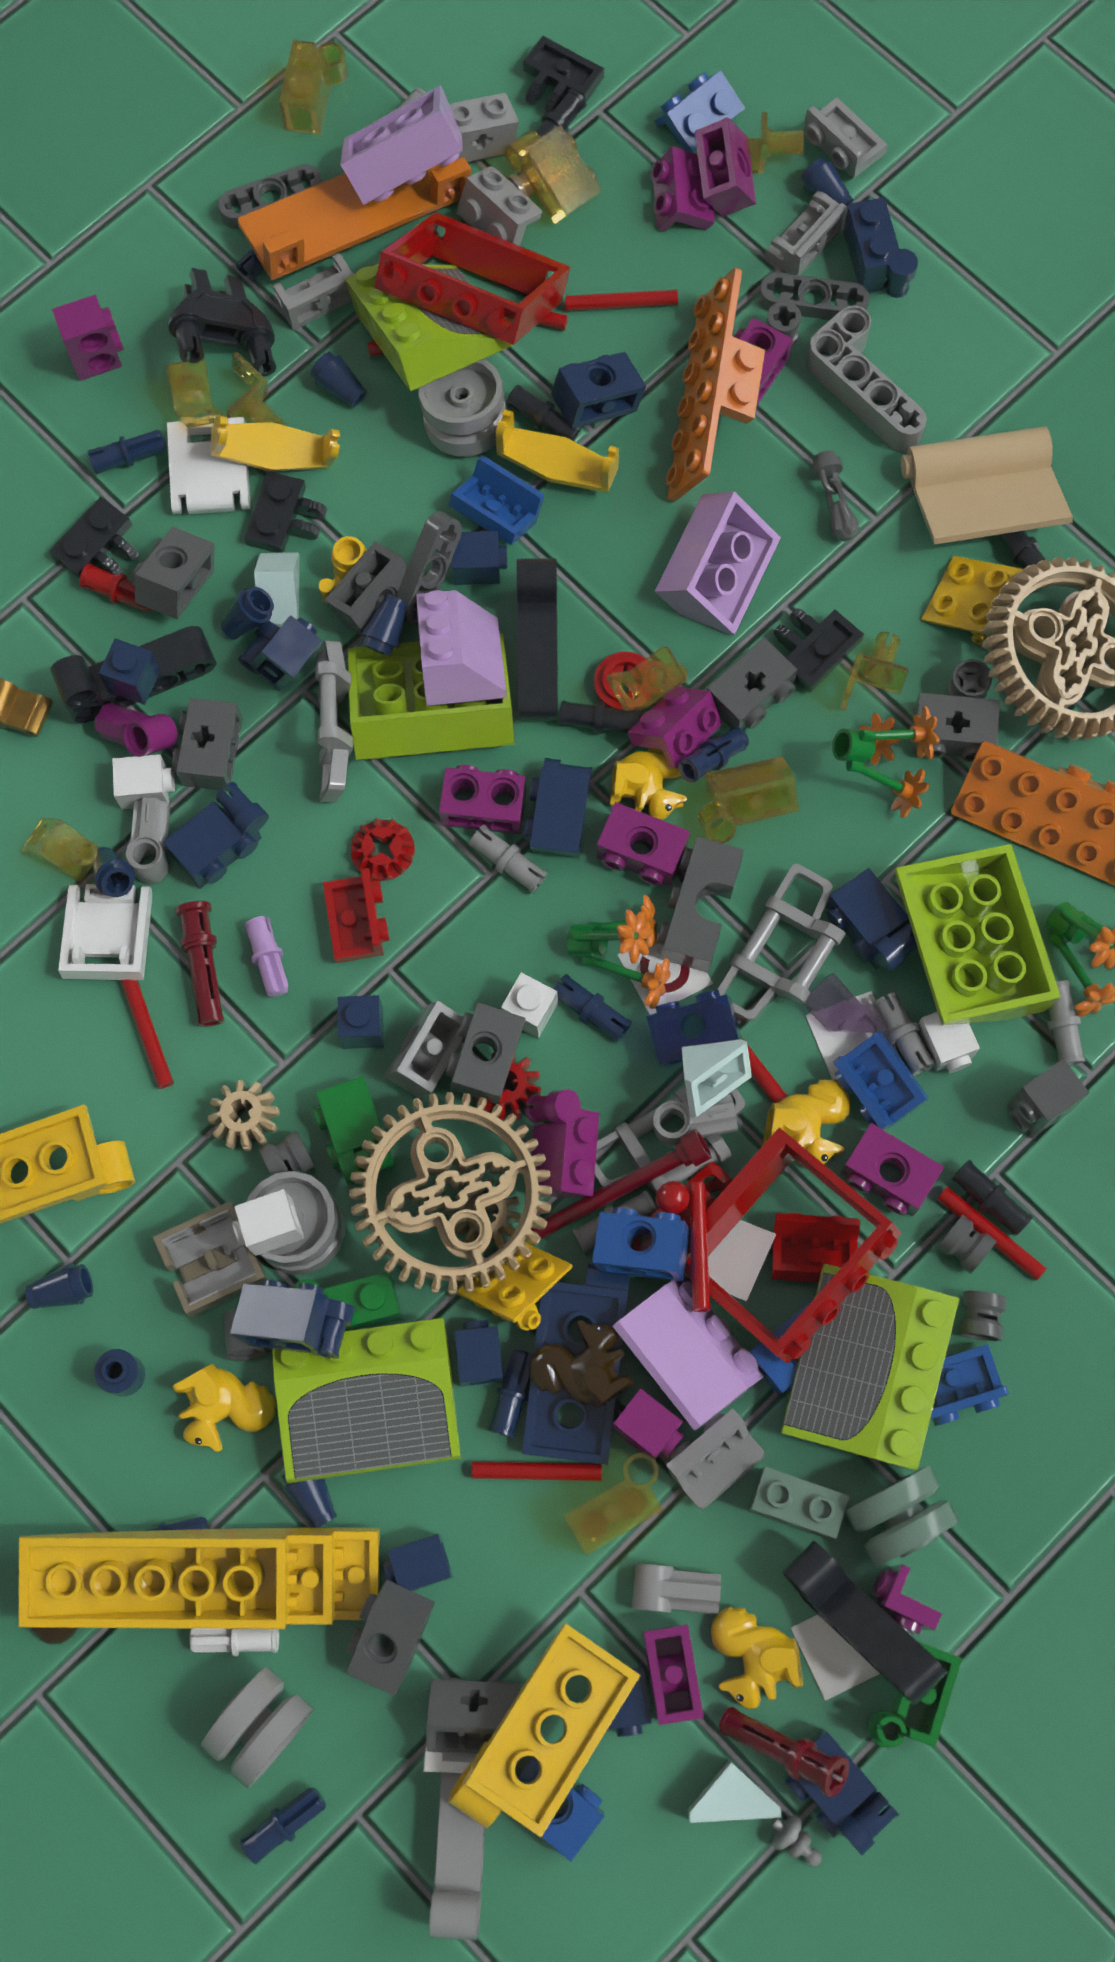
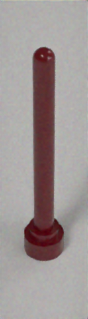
M694 1129L680 1137L681 1141L675 1144L676 1149L593 1192V1196L584 1197L546 1217L547 1226L545 1229L531 1228V1230L543 1239L682 1164L686 1167L692 1164L696 1167L712 1159L710 1150L700 1132Z

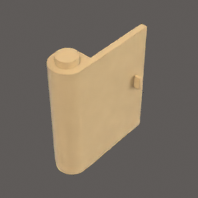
M1047 426L908 447L907 454L901 456L903 478L910 479L934 545L1069 524L1073 521L1072 513L1051 468L1053 450L1051 435Z

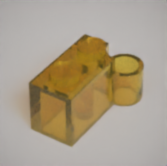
M292 41L279 100L285 130L321 134L331 85L342 83L348 75L345 50L339 43L333 41L325 42L317 49L314 42Z
M561 125L541 138L535 131L528 130L505 146V154L509 163L516 171L523 172L555 224L601 192L596 174L589 166L585 165L577 152L578 148L575 140L570 134L565 133Z
M783 756L706 773L707 792L711 802L701 808L698 814V821L708 840L723 844L734 837L737 825L798 812L795 777ZM724 818L720 825L710 827L711 823L715 820Z
M646 1453L631 1455L623 1467L624 1481L564 1515L585 1556L663 1511L650 1488L658 1476V1466L652 1456ZM635 1460H645L651 1465L653 1476L649 1482L637 1484L629 1478L628 1467Z

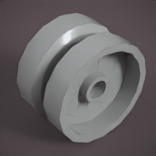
M486 359L477 361L419 388V401L423 412L425 431L430 442L440 451L454 456H474L488 451L496 444V428L498 421H502V412L506 409V403L504 401L503 381L497 368Z
M297 1171L276 1173L261 1181L248 1196L247 1202L284 1189L293 1199L305 1239L259 1255L276 1270L292 1275L314 1273L328 1265L340 1251L346 1233L344 1214L328 1189L312 1175Z
M265 1667L246 1687H243L232 1698L200 1745L216 1761L228 1758L243 1744V1749L233 1761L231 1775L247 1789L272 1765L314 1711V1708L299 1694L287 1697L273 1711L271 1708L283 1692L284 1681L269 1667Z

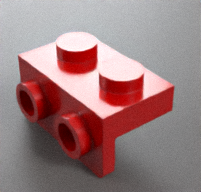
M369 868L361 869L362 876L323 882L336 964L384 956L382 942L390 941L386 917L378 918L376 904L384 903L380 879L372 880Z
M795 1212L788 1214L777 1213L773 1225V1233L776 1236L771 1249V1279L819 1283L823 1264L842 1268L858 1249L860 1220L839 1215L829 1217L803 1215Z

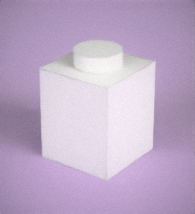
M161 754L112 759L114 798L121 810L134 809V801H139L142 798H157L169 803V792L175 791L174 772L172 768L166 767Z
M520 973L501 1010L525 1017L522 1030L539 1039L558 1005V993L543 983Z
M938 1012L922 1017L918 1023L921 1030L919 1036L931 1058L936 1063L933 1066L935 1072L947 1068L949 1073H954L972 1064L971 1059L976 1055L980 1047L969 1023L942 1026Z
M284 1189L234 1206L238 1220L232 1222L236 1239L240 1246L246 1245L255 1256L305 1239L293 1199Z

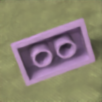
M441 85L343 139L340 165L363 204L372 200L375 202L383 201L394 192L395 187L405 182L408 185L414 184L421 180L430 168L438 164L440 167L447 166L459 157V153L462 152V136Z
M735 491L702 494L655 593L678 614L725 634L735 635L781 537Z
M434 590L428 593L416 594L421 661L427 706L507 698L498 618L456 590Z
M684 1277V1282L673 1280L664 1285L613 1325V1328L694 1431L731 1405L764 1377V1374L758 1368L754 1356L740 1346L732 1336L730 1328L723 1318L716 1315L711 1308L708 1312L693 1311L692 1282Z

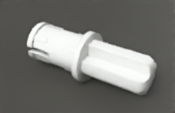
M191 1628L190 1648L193 1652H232V1656H238L239 1652L277 1653L279 1649V1629Z

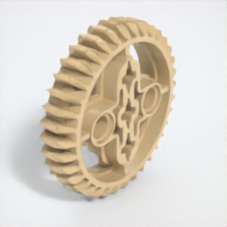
M1061 556L1052 559L1050 562L1045 559L1039 561L1036 565L1027 566L1020 573L1018 572L1011 577L1010 582H1007L1000 588L999 594L993 598L990 604L992 608L985 616L989 622L984 626L982 632L988 637L983 641L981 647L991 651L985 656L983 662L992 664L994 667L989 671L988 677L998 679L999 684L996 686L995 691L1002 692L1004 690L1007 694L1003 705L1014 703L1018 707L1015 716H1021L1024 713L1028 716L1027 726H1033L1039 722L1040 732L1048 733L1053 729L1055 738H1062L1067 735L1070 741L1077 740L1080 737L1085 741L1091 740L1096 736L1098 738L1104 737L1113 731L1115 732V704L1096 713H1083L1064 708L1080 700L1087 685L1099 689L1115 687V638L1104 633L1109 612L1115 618V572L1106 575L1104 564L1092 568L1090 559L1078 563L1075 556L1065 561ZM1063 586L1079 590L1064 599L1059 612L1048 608L1032 609L1025 613L1017 611L1024 598L1041 587ZM1034 628H1035L1036 630H1038V632L1040 633V636H1038V635L1036 634V632L1034 631ZM1015 649L1023 656L1041 663L1036 688L1022 670Z
M452 1092L446 1093L445 1105H438L436 1094L429 1095L428 1108L423 1107L422 1101L419 1098L413 1099L412 1105L415 1113L412 1114L409 1113L404 1105H400L397 1108V1113L401 1121L397 1122L392 1116L386 1115L383 1118V1122L389 1131L386 1133L381 1128L375 1126L371 1132L378 1141V1144L364 1140L362 1143V1149L371 1156L370 1158L356 1156L355 1164L360 1168L366 1169V1171L351 1173V1181L363 1184L362 1188L350 1190V1198L363 1200V1203L351 1207V1214L354 1216H366V1219L360 1220L355 1224L356 1231L363 1232L370 1229L372 1232L363 1239L364 1247H370L378 1243L380 1247L375 1250L372 1258L378 1261L387 1254L391 1258L384 1268L387 1273L392 1272L397 1264L403 1267L399 1281L404 1283L408 1279L410 1272L418 1275L414 1287L420 1290L425 1278L432 1279L431 1292L436 1294L439 1292L441 1281H448V1293L454 1295L457 1291V1281H463L466 1293H471L474 1290L473 1278L478 1277L480 1285L484 1289L490 1286L488 1273L491 1271L496 1279L499 1281L504 1280L506 1275L501 1265L505 1263L509 1269L516 1271L520 1265L513 1255L516 1253L522 1258H529L531 1251L523 1242L526 1241L537 1245L541 1238L531 1228L545 1229L547 1226V1221L536 1216V1213L544 1214L549 1213L551 1210V1205L547 1202L539 1201V1198L550 1196L552 1188L538 1184V1182L549 1179L550 1171L545 1169L536 1171L535 1168L545 1162V1155H530L529 1152L533 1151L538 1145L536 1139H530L526 1143H523L521 1140L527 1134L528 1127L523 1125L514 1131L511 1128L516 1120L514 1114L508 1115L503 1122L498 1118L502 1110L501 1105L496 1104L490 1114L484 1111L487 1099L481 1097L477 1108L469 1106L470 1094L466 1093L463 1094L461 1105L454 1104ZM453 1119L480 1125L505 1142L516 1157V1161L513 1162L504 1155L495 1152L481 1153L466 1159L455 1135L447 1129L433 1127L431 1123L433 1121ZM419 1128L420 1133L413 1140L410 1150L411 1162L417 1177L393 1188L387 1196L385 1210L382 1212L378 1211L376 1183L382 1162L400 1138L411 1130ZM430 1144H440L446 1149L448 1156L442 1162H431L424 1155V1149ZM453 1165H455L458 1171L450 1169ZM485 1169H490L492 1174L499 1173L501 1175L495 1187L492 1186L490 1181H479L483 1178ZM522 1174L525 1183V1206L520 1223L512 1237L501 1249L490 1257L483 1258L482 1253L490 1244L492 1236L491 1223L485 1208L509 1197L515 1188L517 1175ZM429 1176H438L435 1179L434 1186L424 1189ZM450 1183L452 1189L460 1188L461 1191L458 1194L457 1201L452 1202L449 1196H439L443 1193L445 1184ZM481 1195L477 1197L473 1210H463L467 1205L468 1199ZM410 1198L413 1204H423L418 1207L416 1217H411L408 1211L402 1213L399 1211L403 1208L405 1199ZM442 1209L443 1212H444V1214L453 1215V1216L450 1218L449 1221H447L446 1218H445V1216H444V1214H442V1213H440V1212H437V1213H433V1212H436V1211ZM467 1222L475 1226L478 1238L471 1243H464L458 1240L454 1229L460 1223ZM389 1223L398 1231L408 1234L436 1227L446 1250L455 1257L469 1259L471 1263L461 1267H441L422 1262L402 1250L389 1236L384 1226Z

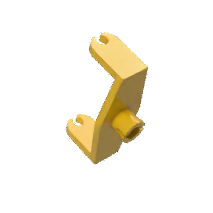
M506 409L503 410L502 421H498L496 428L497 455L548 482L609 492L618 470L619 448L610 446L608 448V456L603 457L566 437L514 428V413Z
M218 416L211 427V456L266 471L326 469L338 457L340 444H337V440L340 438V432L337 429H329L325 436L274 422L228 424L227 417Z

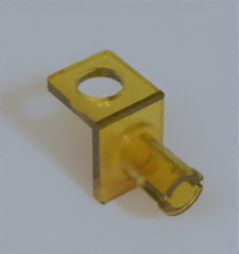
M761 112L758 138H748L752 173H764L766 158H769L770 154L802 155L804 145L803 130L770 131V127L767 124V112Z
M236 351L232 355V369L251 388L227 410V418L244 417L248 418L252 423L274 422L285 425L286 422L262 401L267 397V380Z
M204 359L195 364L190 363V360H188L187 363L180 361L170 363L167 366L166 375L169 376L167 381L170 383L174 414L187 428L211 424L215 422L218 416H223L211 401L207 367ZM196 414H208L203 417H191Z
M889 632L879 633L876 636V643L871 656L857 653L840 709L846 711L855 681L894 693H901L909 669L894 664L898 649L901 646V639L896 634L892 635L890 644L887 647L885 644Z
M665 646L661 647L632 670L611 673L606 678L623 709L628 711L648 708L672 689L679 687L680 684H684L687 679V671L683 664L676 661L670 648ZM621 683H624L630 689L633 699L624 692Z
M42 818L22 848V851L26 854L42 856L76 881H82L92 866V862L96 859L99 847L62 820ZM45 831V833H44V835L42 836V838L38 841L39 837H40V836L42 835V833Z

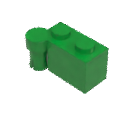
M364 1076L316 1092L320 1105L313 1107L320 1130L328 1128L333 1142L326 1145L334 1169L341 1167L347 1186L355 1184V1182L351 1181L352 1172L366 1171V1169L360 1168L355 1164L356 1156H366L369 1158L371 1156L362 1149V1143L364 1140L378 1144V1141L371 1132L375 1126L382 1129ZM390 1151L382 1162L380 1170L395 1166Z
M920 1643L943 1666L947 1673L916 1706L912 1705L896 1691L891 1710L877 1711L870 1717L867 1731L871 1740L880 1747L892 1748L903 1743L905 1740L903 1737L906 1736L936 1748L962 1662L961 1657Z

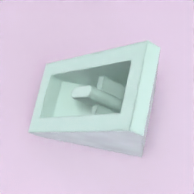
M299 552L260 553L254 570L255 587L265 590L271 596L274 603V609L269 621L278 627L290 615L296 620L299 618Z
M744 1040L682 1047L684 1080L691 1116L698 1117L752 1077L748 1045Z
M730 1760L724 1764L688 1808L690 1823L781 1817V1808Z

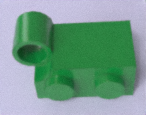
M384 1272L324 1289L323 1295L329 1299L343 1301L355 1307L351 1326L346 1327L345 1331L373 1328L403 1319L394 1281L390 1273ZM311 1279L301 1280L293 1287L298 1288L299 1283H308L323 1288L317 1281Z

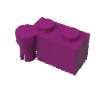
M570 1089L554 1090L545 1096L535 1095L529 1097L525 1105H535V1108L525 1109L527 1118L532 1122L546 1120L553 1122L534 1125L533 1139L538 1141V1145L531 1151V1156L544 1154L546 1158L544 1163L535 1167L536 1171L543 1169L550 1171L549 1179L538 1182V1184L551 1187L552 1193L550 1196L552 1197L593 1196L600 1113L581 1109L578 1095Z

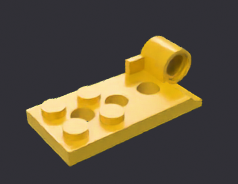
M84 1104L0 1134V1224L71 1199L81 1201L95 1195L118 1192L135 1184L125 1142L111 1141L97 1145L89 1112ZM63 1147L67 1152V1161L62 1168L53 1170L49 1162L50 1156L54 1150ZM25 1161L28 1166V1175L24 1181L15 1184L11 1178V1170L16 1163Z
M563 1623L488 1742L485 1741L473 1762L466 1767L448 1797V1803L484 1828H488L502 1810L536 1835L542 1837L640 1675L571 1626ZM574 1675L583 1676L589 1685L587 1696L580 1702H572L568 1699L565 1692L567 1681ZM550 1715L559 1716L564 1724L563 1735L555 1742H546L540 1733L542 1721ZM531 1755L538 1761L539 1773L533 1781L522 1783L515 1775V1765L521 1757Z

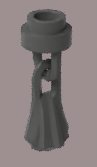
M823 451L813 457L811 471L814 479L821 480L822 485L826 489V499L831 515L832 536L836 537L839 541L846 542L851 540L860 528L859 523L846 502L839 478V473L843 470L841 459L835 455L834 451ZM833 477L834 481H831L830 483H828V480H827V479H830V478ZM832 494H838L839 501L834 503Z

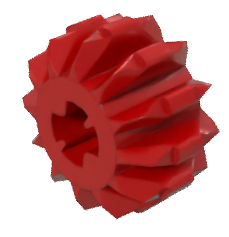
M495 1053L491 1054V1058L493 1059L495 1057ZM514 1054L505 1082L507 1084L510 1080H513L514 1091L511 1092L505 1089L498 1102L502 1106L498 1118L503 1122L506 1118V1111H512V1114L516 1116V1121L520 1120L521 1112L519 1107L522 1106L525 1109L535 1108V1105H525L526 1101L531 1096L541 1095V1087L532 1084L540 1079L539 1071H527L531 1064L528 1057L521 1059L515 1064ZM473 1097L474 1102H478L479 1098ZM487 1101L484 1111L491 1114L496 1104Z

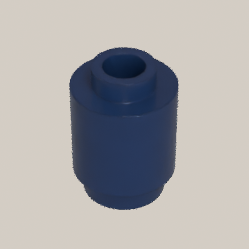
M113 1349L100 1356L95 1365L94 1375L97 1384L103 1390L116 1396L125 1397L134 1394L141 1388L145 1380V1368L136 1356L125 1350ZM122 1365L123 1372L121 1376L113 1379L115 1369Z

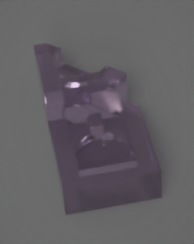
M834 973L829 974L810 992L809 997L803 1004L829 1032L876 1033L881 1031L884 1033L889 1029L866 1002L860 1003Z

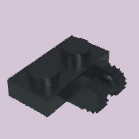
M543 35L523 61V71L535 77L533 83L528 88L526 102L534 106L544 95L547 85L555 88L547 99L545 112L553 111L569 89L579 92L587 102L604 78L603 67Z
M267 471L244 538L246 545L275 553H284L290 535L308 540H316L320 533L319 527L313 523L295 519L296 515L323 519L325 518L327 508L320 502L303 498L306 489L304 480Z
M102 497L88 509L49 551L54 560L79 579L84 567L88 563L94 566L98 565L109 573L121 574L123 570H121L119 564L106 555L112 547L131 561L139 555L137 550L122 537L132 526L130 518Z
M796 608L790 614V618L805 635H808L804 640L783 624L773 631L777 640L786 649L791 651L786 659L797 668L795 681L809 693L836 668L864 637V633L836 609L819 624L802 609Z

